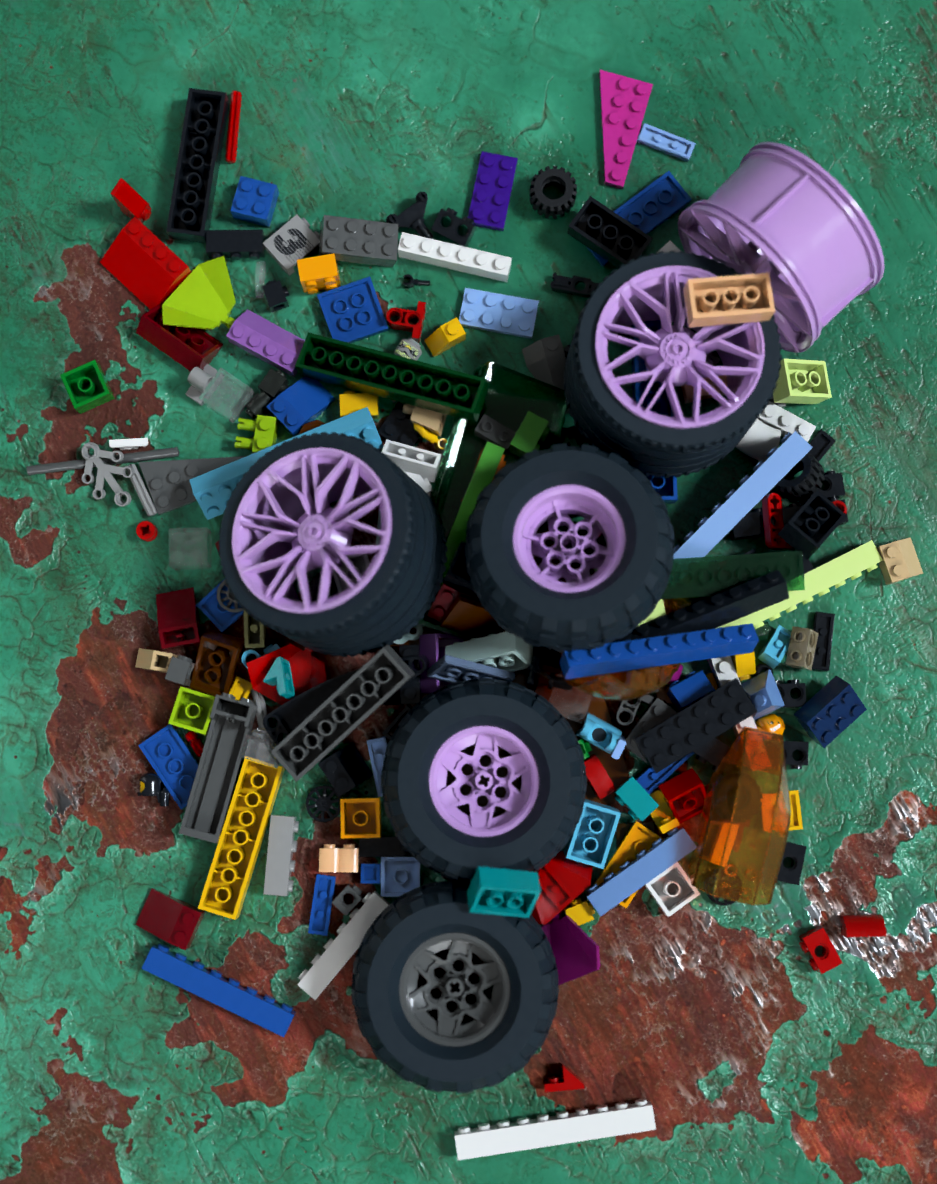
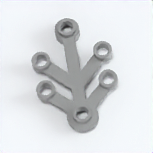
M94 442L84 444L81 450L82 456L86 459L84 474L82 475L83 483H93L95 480V476L92 473L93 464L98 468L95 489L92 492L93 497L97 500L105 497L106 492L103 489L105 479L115 493V503L121 507L129 505L131 495L127 491L122 490L111 473L130 478L135 474L134 468L131 466L119 467L104 464L100 458H109L114 462H121L124 454L121 451L100 450L99 446ZM91 448L94 450L93 455L90 454ZM116 453L120 456L118 460L115 458ZM127 468L130 470V475L126 474ZM87 475L90 476L89 482L86 480ZM98 490L101 492L100 497L97 496ZM123 495L127 497L126 502L122 500Z

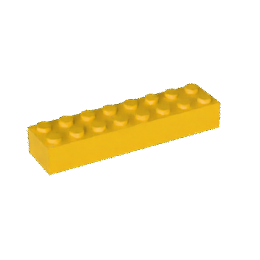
M245 756L198 909L234 920L239 918L285 768L283 766Z

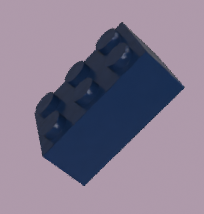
M835 676L794 713V716L809 737L825 748L867 709L851 685Z

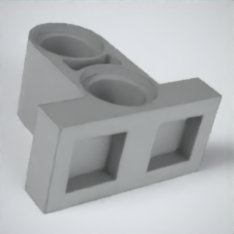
M206 364L203 370L197 366L194 367L187 378L191 387L186 392V396L202 406L222 379L223 374L209 364Z

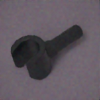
M409 274L404 275V279L411 280L410 283H403L407 288H412L414 285L430 286V281L413 279Z

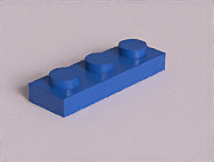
M316 874L308 929L310 934L328 936L336 876Z

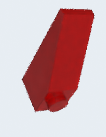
M120 178L110 194L123 214L131 219L136 217L143 224L144 221L149 219L152 209L146 200L124 179Z

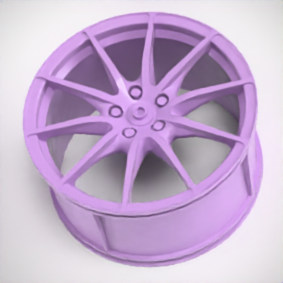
M761 142L756 144L743 157L740 167L707 200L694 202L680 214L678 219V232L686 253L691 254L692 252L700 256L705 255V257L710 259L714 258L717 262L725 263V266L735 269V272L742 275L769 273L775 307L773 314L775 317L774 322L778 326L777 333L780 334L781 339L779 343L782 345L781 349L785 351L800 353L809 349L819 338L822 328L857 295L867 293L876 286L884 274V257L879 240L870 222L855 200L820 165L801 152L780 143Z

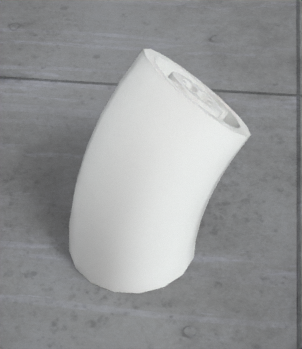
M757 418L736 448L751 458L765 462L768 459L766 455L775 446L779 447L781 430L768 426Z

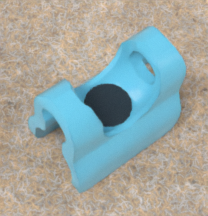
M588 712L582 729H579L575 735L608 754H612L619 738H621L622 731Z

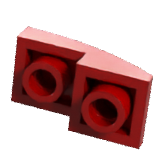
M593 754L584 760L587 781L590 783L597 798L601 800L614 792L616 788L598 757Z

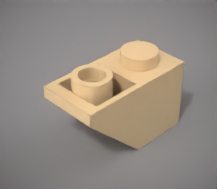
M139 648L135 667L167 673L171 658H177V655Z

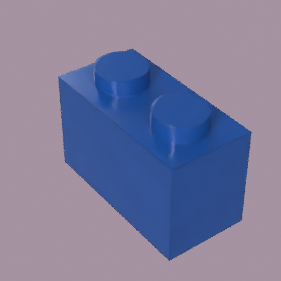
M703 670L698 673L696 671L691 672L681 682L679 680L673 682L669 686L667 695L679 712L715 689Z

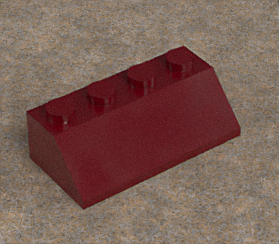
M164 302L141 316L136 333L190 372L196 366L203 370L206 364L211 363L223 346L221 342L202 329L163 325L162 304Z

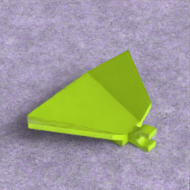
M224 256L198 264L162 304L163 325L212 330L217 326L220 327L223 323L229 329L231 328L235 319L229 317L236 304Z

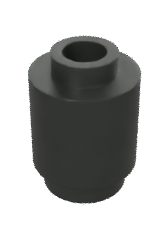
M261 391L245 405L247 408L245 412L252 419L254 417L257 418V415H263L268 410L266 406L272 400L266 393Z

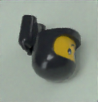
M155 773L143 774L139 779L140 792H137V796H157L160 806H169V791L166 787H163L161 790L160 777Z

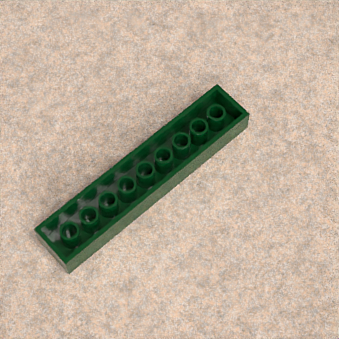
M312 333L307 334L295 364L299 374L304 377L476 423L489 390L486 378Z

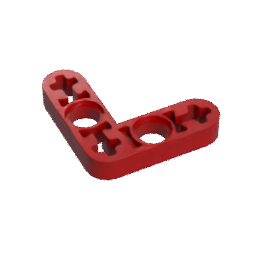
M777 493L766 494L762 498L765 544L769 549L791 550L793 548L777 535L784 527L781 498ZM772 516L776 520L775 526L771 523Z

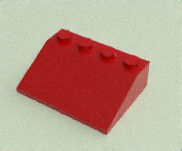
M136 217L120 231L100 261L115 278L150 310L165 302L191 273L189 266Z

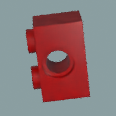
M819 925L799 936L801 940L799 945L803 952L808 953L811 958L808 961L814 971L817 970V972L823 974L842 964L824 927ZM821 945L823 952L821 955L816 956L815 948Z

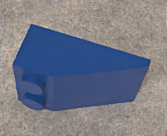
M303 377L280 393L266 407L274 417H277L283 427L295 437L305 423L314 421L336 399L318 380Z

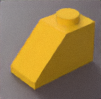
M456 317L440 326L424 342L432 356L435 357L466 340V332Z
M754 650L752 653L731 656L740 681L751 679V675L756 673Z

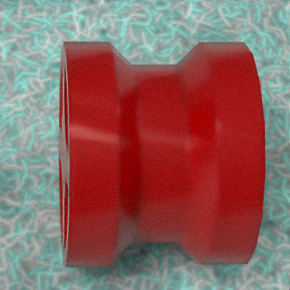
M142 521L137 525L136 533L143 541L151 542L156 539L158 529L151 522Z

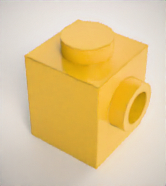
M581 898L572 901L570 906L563 909L566 916H569L578 926L594 920L593 914H595L591 902L581 901Z

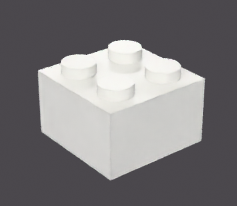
M678 862L644 885L667 917L700 895Z

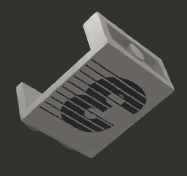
M297 214L263 242L265 250L289 276L295 272L293 266L297 264V260L303 259L316 247L319 248L320 235L316 231L312 232L308 221L304 217L301 219Z

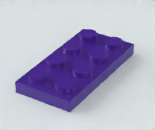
M481 151L468 218L474 220V225L504 231L518 158Z

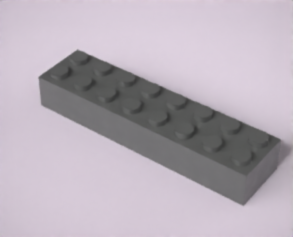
M390 645L383 647L271 751L272 755L297 782L413 677L415 673Z

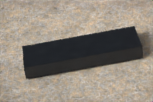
M814 612L813 630L819 634L812 670L829 671L835 614Z

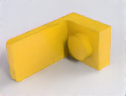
M657 790L649 794L659 805L650 814L659 832L664 834L679 826L677 818L671 813L661 792Z

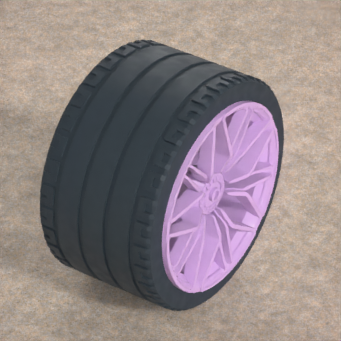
M670 251L669 253H651L646 257L640 256L637 260L632 259L628 264L619 266L618 270L614 269L609 276L603 279L602 283L597 285L581 311L567 354L563 377L567 408H570L569 414L574 420V425L578 426L579 433L585 437L584 440L586 442H589L591 446L597 447L599 451L620 456L633 469L639 470L647 477L651 475L655 476V478H660V476H664V478H669L670 476L680 477L683 474L687 476L690 473L700 472L702 468L705 470L709 466L716 464L720 459L722 460L738 445L768 404L780 376V361L782 360L780 350L782 345L779 343L781 338L780 334L777 333L778 326L774 322L775 317L773 315L769 321L689 327L683 288L688 279L742 275L741 273L738 274L732 267L729 268L725 266V263L717 262L716 259L707 258L705 255L700 256L692 252L689 254L684 251L679 253ZM661 320V329L654 333L643 322ZM635 325L636 329L629 328V326ZM620 332L635 337H639L642 343L618 336L616 334ZM610 340L633 348L609 363L607 343ZM716 350L724 367L712 366L706 363V355ZM636 355L645 360L647 372L616 378L612 373V369ZM717 375L727 376V386L718 378ZM703 378H709L727 396L726 400ZM650 380L638 404L620 387V384ZM655 381L661 382V387L648 408H643L641 404ZM687 384L694 387L692 417H683L674 386ZM702 387L722 406L699 416ZM664 389L669 397L675 417L663 416L650 411Z
M321 432L320 434L312 433L308 436L302 435L300 438L295 437L291 441L283 442L282 445L276 446L270 452L265 453L262 458L260 457L249 468L247 473L245 472L243 478L237 483L235 490L231 493L230 500L226 504L227 507L224 509L223 520H221L220 524L221 529L219 530L220 540L218 545L220 549L218 552L221 558L220 566L223 568L221 571L226 578L225 583L229 586L230 593L240 603V607L245 609L246 613L255 620L313 651L331 656L347 657L349 655L354 657L358 654L366 655L367 652L373 653L375 650L382 649L386 645H392L395 640L403 638L405 633L408 634L413 626L416 627L418 621L423 619L426 611L431 608L430 605L435 601L437 591H440V584L444 579L443 573L446 571L445 563L447 562L446 552L448 547L445 544L447 543V538L444 534L445 527L442 525L443 520L439 516L438 509L430 499V496L411 477L378 448H375L363 439H357L355 436H347L343 433L339 435L336 432L331 434ZM362 495L359 498L351 501L352 496ZM376 497L375 500L350 515L351 510ZM340 499L335 509L330 507V503ZM379 506L382 523L381 531L356 521ZM356 528L379 536V545L350 547L353 529ZM375 553L372 562L362 576L359 575L346 556ZM341 559L358 579L354 584L339 568L342 565ZM315 568H323L318 601L312 602L307 572ZM334 568L350 587L340 594L328 598ZM297 577L303 602L299 599L293 584Z

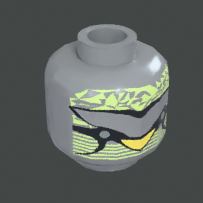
M408 338V340L402 339L395 349L394 355L409 359L415 358L417 361L422 354L421 345L411 338Z

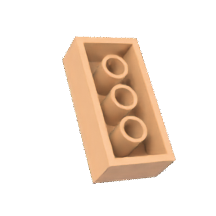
M769 273L688 279L683 288L689 327L769 321L775 312Z

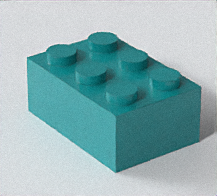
M478 866L467 891L469 912L529 918L541 893L538 872Z

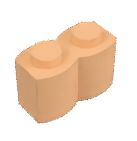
M324 844V848H319V872H359V848H355V844H343V848H335V844Z

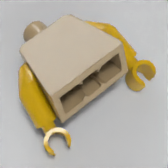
M404 404L403 413L411 415L410 421L414 429L422 438L432 444L435 443L436 449L443 450L444 448L439 443L440 441L447 443V440L445 438L438 439V436L442 434L447 415Z

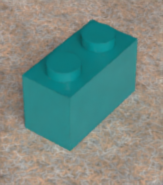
M630 776L614 791L617 795L614 797L621 806L625 804L629 808L628 814L635 821L637 819L643 821L659 806L633 776Z

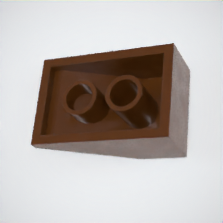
M213 629L206 631L201 637L190 687L216 696V694L222 695V692L229 693L245 645L244 640Z

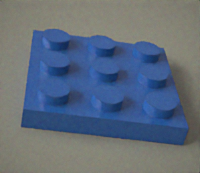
M370 276L317 294L332 339L353 343L389 330Z

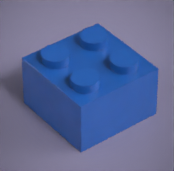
M240 176L230 210L233 218L270 227L279 196L277 185Z

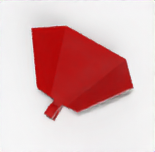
M288 644L246 663L252 689L280 705L291 699L279 695L276 685L271 686L263 681L277 657H282L290 662L295 696L327 681L325 664L311 656L313 650L307 647L301 650L292 644Z
M559 851L544 867L534 871L538 872L541 893L531 912L534 919L539 924L546 925L591 886L593 866L565 857L564 852Z

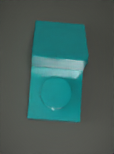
M277 657L263 681L271 686L276 685L279 695L292 699L296 696L290 662L282 657Z

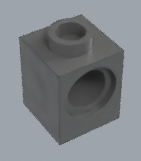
M348 884L332 903L347 916L363 898L361 895L362 890L355 884L353 886ZM346 893H351L354 896L353 903L348 904L344 901Z

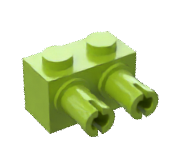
M257 415L255 420L238 419V430L254 431L255 434L253 439L236 436L235 448L249 449L252 453H256L276 444L279 426L277 417Z

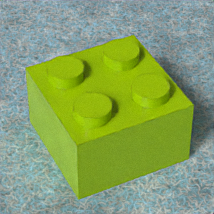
M180 686L168 724L207 735L212 720L210 714L215 697Z

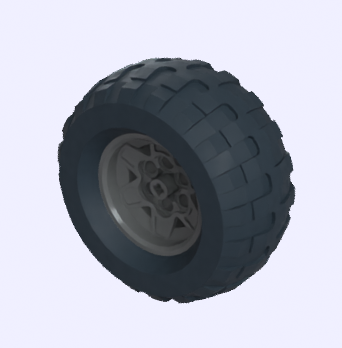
M453 880L432 882L398 897L376 917L366 932L353 965L352 1003L359 1029L371 1046L372 1052L403 1080L409 1083L413 1082L435 1092H473L476 1089L495 1086L503 1082L505 1078L514 1072L521 1070L546 1040L557 1010L559 978L556 961L551 945L539 923L531 914L529 918L470 913L467 898L470 882L469 884ZM450 948L445 960L434 955L441 950ZM472 952L478 955L485 963L473 965ZM455 960H462L464 967L457 970L453 967V962ZM437 967L444 968L445 975L437 977L434 974V969ZM419 973L427 980V983L418 988ZM471 973H477L480 979L478 982L472 983L469 981L468 976ZM457 982L459 983V989H458V990H457V989H454V990L451 989V987H452L451 983H453V984H455V983H457ZM493 985L490 1000H488L483 990ZM438 987L441 989L442 994L439 997H434L431 994V990ZM473 993L477 999L473 1003H468L465 1000V996ZM448 1001H455L458 1007L455 1010H449L446 1006ZM438 1009V1018L428 1010ZM464 1014L473 1017L468 1021L461 1022Z

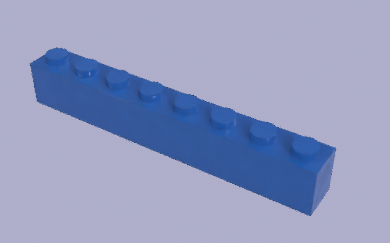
M163 944L151 947L141 969L282 1037L286 1035L296 1014L292 1006L285 1003L280 1005L275 1002V998L269 995L257 994L258 990L250 986L245 988L239 985L240 982L234 978H229L228 980L222 977L221 972L215 969L211 971L205 969V965L201 962H191L187 960L186 955L179 952L174 954L169 951V947Z

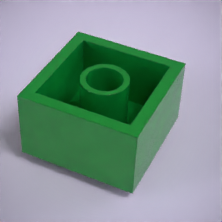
M92 360L60 375L74 409L80 414L115 399L103 370L96 360Z

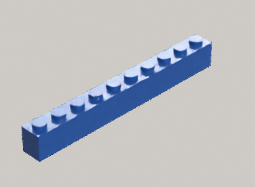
M753 623L607 643L602 647L591 650L564 651L559 663L566 680L752 653L759 638Z

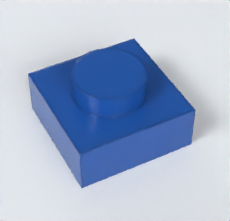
M361 863V884H380L381 863Z

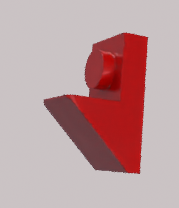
M561 1063L563 1079H559V1076H551L547 1080H543L545 1092L585 1089L583 1080L563 1063Z

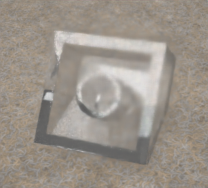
M257 728V730L254 729L246 734L240 757L275 768L281 766L280 762L271 753L277 745L264 728Z

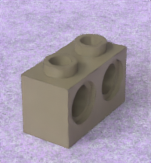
M793 626L785 664L792 668L811 671L819 633L812 629Z

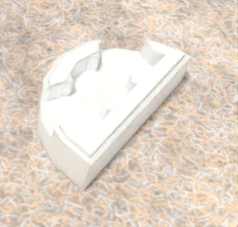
M148 438L109 440V446L112 449L136 450L139 446L146 447L148 445Z

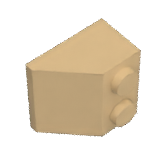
M911 537L877 547L883 561L879 562V566L886 586L923 574Z

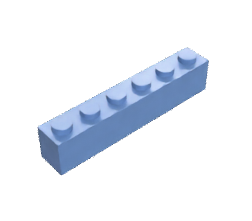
M677 827L667 832L669 836L665 839L659 838L651 844V849L648 851L644 849L636 854L635 857L637 859L631 863L626 861L619 867L620 871L615 874L611 872L603 878L604 882L599 886L596 883L587 889L586 897L600 917L697 848L683 827L679 829Z

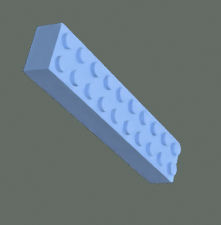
M796 431L793 434L788 432L780 441L782 445L779 448L775 446L766 455L768 459L765 462L761 460L753 468L754 473L750 477L746 475L739 482L741 486L736 491L732 489L725 496L727 501L723 505L718 503L711 510L713 515L709 519L704 517L698 523L700 528L695 533L691 531L684 538L686 542L682 546L677 545L674 548L673 566L668 585L672 589L813 448Z

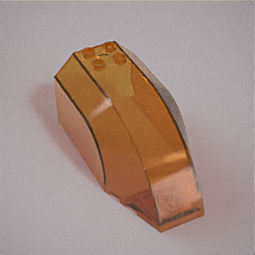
M744 726L731 745V749L721 761L720 766L712 775L695 839L697 848L692 851L688 867L692 886L712 896L749 905L771 904L787 842L791 817L783 735Z

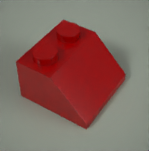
M693 768L658 786L671 813L677 818L679 824L712 807L704 785Z

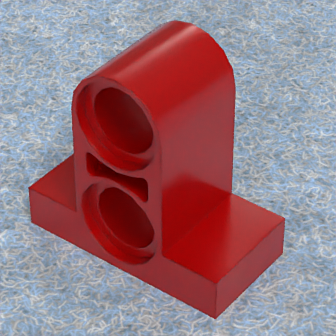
M418 301L417 311L401 308L389 309L386 313L388 326L392 329L412 332V339L420 344L426 302ZM393 315L400 317L396 322L390 320ZM412 318L418 320V323L415 325H411L408 322Z

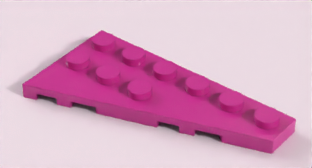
M600 70L605 185L623 189L653 84Z

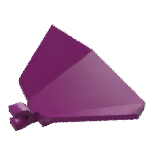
M560 912L552 919L553 923L541 927L555 957L559 985L599 970V946L569 916L563 917Z

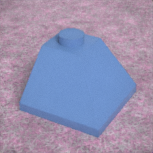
M767 670L741 683V686L757 710L752 715L754 720L785 706L771 670Z

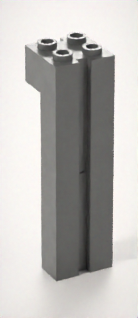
M222 692V695L216 694L210 714V718H212L179 831V834L216 844L219 842L258 708L254 705L253 700L242 697L241 700H235L236 697L234 695Z

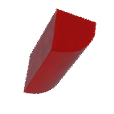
M881 914L840 915L841 935L845 937L886 936L885 922Z

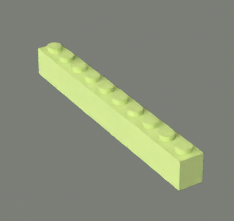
M871 540L787 582L789 599L717 628L753 623L754 628L757 629L764 625V620L769 618L771 622L781 617L780 612L785 610L789 613L797 609L796 604L802 602L805 605L814 600L812 596L818 594L820 597L830 592V587L835 586V588L846 584L845 579L850 577L851 580L862 576L861 571L866 569L870 572L878 568L877 563L883 561Z

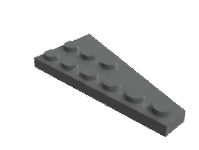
M246 456L139 462L157 513L162 515L197 501L191 488L190 479Z

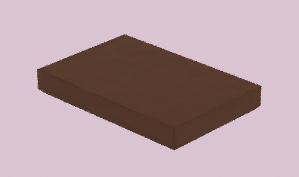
M461 596L457 597L439 621L440 627L475 638L497 634L502 628L489 612L484 609L481 603Z

